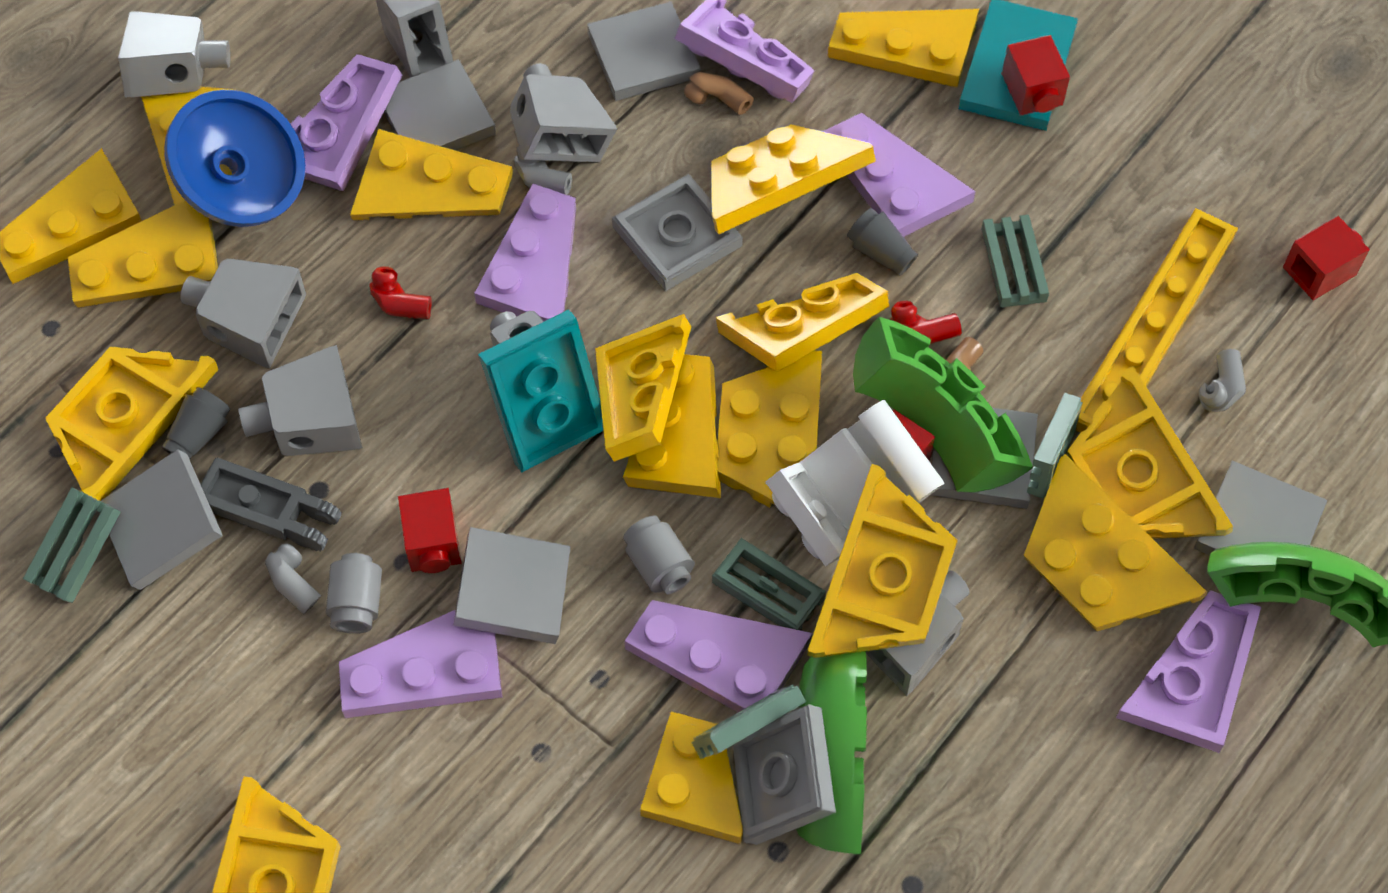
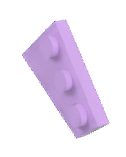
M726 0L704 1L679 25L675 40L688 46L693 53L699 56H707L725 66L733 75L747 78L764 87L770 95L776 98L786 99L793 103L809 85L815 71L779 41L761 38L753 31L754 21L745 14L735 17L724 8Z
M357 54L320 92L321 100L304 118L298 116L291 123L304 151L306 169L304 179L340 191L345 190L402 77L396 65Z
M863 113L823 131L868 142L873 145L876 162L848 174L847 177L868 205L878 214L884 212L903 237L974 201L976 191Z
M536 184L531 185L474 293L476 304L502 313L507 311L513 312L516 317L527 311H535L543 322L565 311L576 215V201L574 197Z
M1210 590L1161 658L1156 661L1133 695L1128 698L1119 710L1116 718L1220 753L1226 740L1261 607L1251 603L1230 607L1222 594Z
M652 600L626 638L625 649L734 711L740 712L774 691L783 688L809 646L812 633Z
M455 610L339 661L341 703L344 717L351 718L502 698L496 633L454 626Z

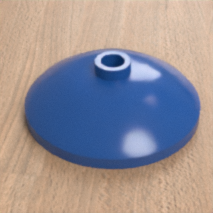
M236 90L206 92L186 103L175 115L167 130L164 156L169 176L175 188L196 211L216 222L237 227L265 224L283 214L293 204L301 191L306 169L305 156L300 139L284 115L274 106L257 96ZM219 165L228 166L232 175L223 173Z

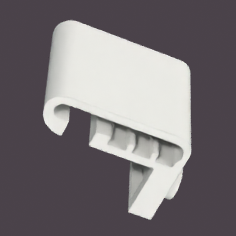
M885 400L876 403L858 416L860 420L850 428H844L837 432L801 462L779 470L765 481L773 492L772 499L776 507L793 520L802 533V541L806 549L815 558L820 559L825 566L839 560L871 464L880 466L886 472V477L906 496H912L918 503L945 484Z

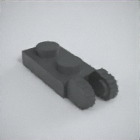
M218 457L214 459L201 482V487L213 514L286 540L288 537L297 545L315 551H323L328 538L319 530L297 522L296 520L301 511L312 519L330 525L337 524L342 515L337 506L307 494L303 488Z

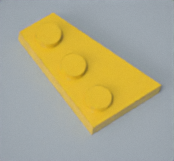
M979 9L840 12L828 46L827 57L957 88L977 23Z
M378 129L350 216L352 220H369V217L394 216L395 219L412 218V215L442 214L443 217L500 215L513 175V169L509 165Z
M102 148L0 231V262L12 284L67 260L69 256L142 221Z
M184 200L69 256L68 266L73 303L79 308L180 292L185 280L189 276L211 282L218 268L211 219L196 211Z
M854 273L804 289L801 294L802 298L792 302L777 305L772 299L756 304L758 312L738 319H735L732 312L716 317L718 333L778 372L890 307L888 291L862 275Z
M684 314L595 348L605 449L614 462L643 452L661 443L691 330V325Z
M684 354L661 443L643 452L629 456L623 474L628 487L721 498V486L717 470L719 448L715 431V417L717 416L715 371L710 357Z

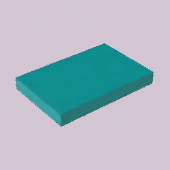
M991 0L958 109L1047 131L1052 110L1021 116L1002 76L1007 45L1051 35L1064 65H1066L1078 18L1004 0Z
M569 309L478 354L514 464L521 473L604 431L601 402L578 321Z

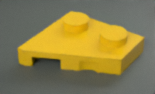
M671 711L642 801L640 816L740 844L743 828L727 749L718 754L700 759L691 743L694 741L693 738L717 724Z

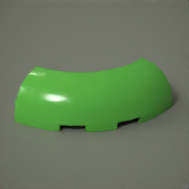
M878 317L863 335L855 354L853 369L855 392L870 396L879 401L885 400L891 408L935 436L933 447L945 463L957 492H979L995 489L1013 482L1033 468L1027 450L1008 415L1004 413L998 417L980 393L986 386L961 361L956 358L950 364L928 347L931 342L930 338L898 322Z
M1287 542L1236 544L1215 549L1210 553L1207 573L1230 607L1254 602H1285L1295 604L1302 597L1330 606L1331 615L1340 618L1359 631L1373 648L1388 644V581L1364 564L1327 549Z
M866 651L818 658L810 657L804 664L799 682V689L806 700V703L799 706V708L808 704L822 708L836 813L799 827L796 831L800 837L814 846L828 851L848 854H861L865 790V784H863L864 759L855 757V751L865 752L867 706H865V686H863L867 679Z

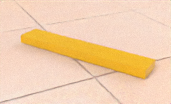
M1195 208L1082 395L1081 402L1083 403L1077 431L1081 432L1087 429L1092 422V416L1102 402L1108 400L1121 382V376L1127 368L1134 366L1145 386H1148L1235 238L1238 230L1237 227Z

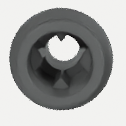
M873 208L865 211L847 234V237L854 242L852 248L891 271L896 272L899 276L907 271L918 257V254L912 249L884 212L878 214Z
M197 387L192 395L186 394L162 449L168 454L178 449L186 453L189 459H191L228 423L225 417L231 410L230 407L212 393Z

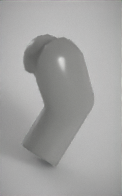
M518 145V155L514 158L515 167L527 187L530 188L532 184H536L565 195L569 194L572 185L571 173L548 169L545 160H524Z
M1226 349L1216 355L1219 378L1213 380L1209 386L1204 382L1199 389L1201 404L1208 411L1223 412L1246 392L1240 351L1235 349Z
M282 544L275 553L270 552L268 554L265 565L275 588L301 613L305 614L320 599L321 595L294 571L301 564V554L292 545Z

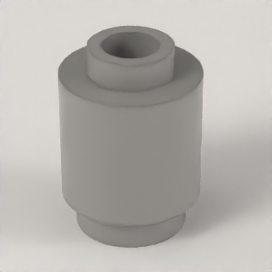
M648 516L633 524L626 531L623 537L627 544L626 553L652 592L664 591L666 594H671L682 589L690 581V573L695 563L668 523L660 522L657 516Z
M360 553L344 554L341 560L335 561L330 565L326 615L331 618L330 627L336 631L344 633L369 632L372 629V621L378 618L382 568L373 563V559L370 556Z

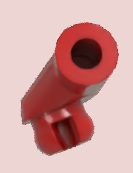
M378 267L372 272V282L369 284L370 294L384 313L396 317L429 320L432 308L431 296L406 294L401 285L396 282L398 274L391 267Z
M899 301L890 310L892 316L890 320L925 335L931 339L930 344L955 338L962 334L961 323L956 313L927 320L917 314L916 306L910 301Z

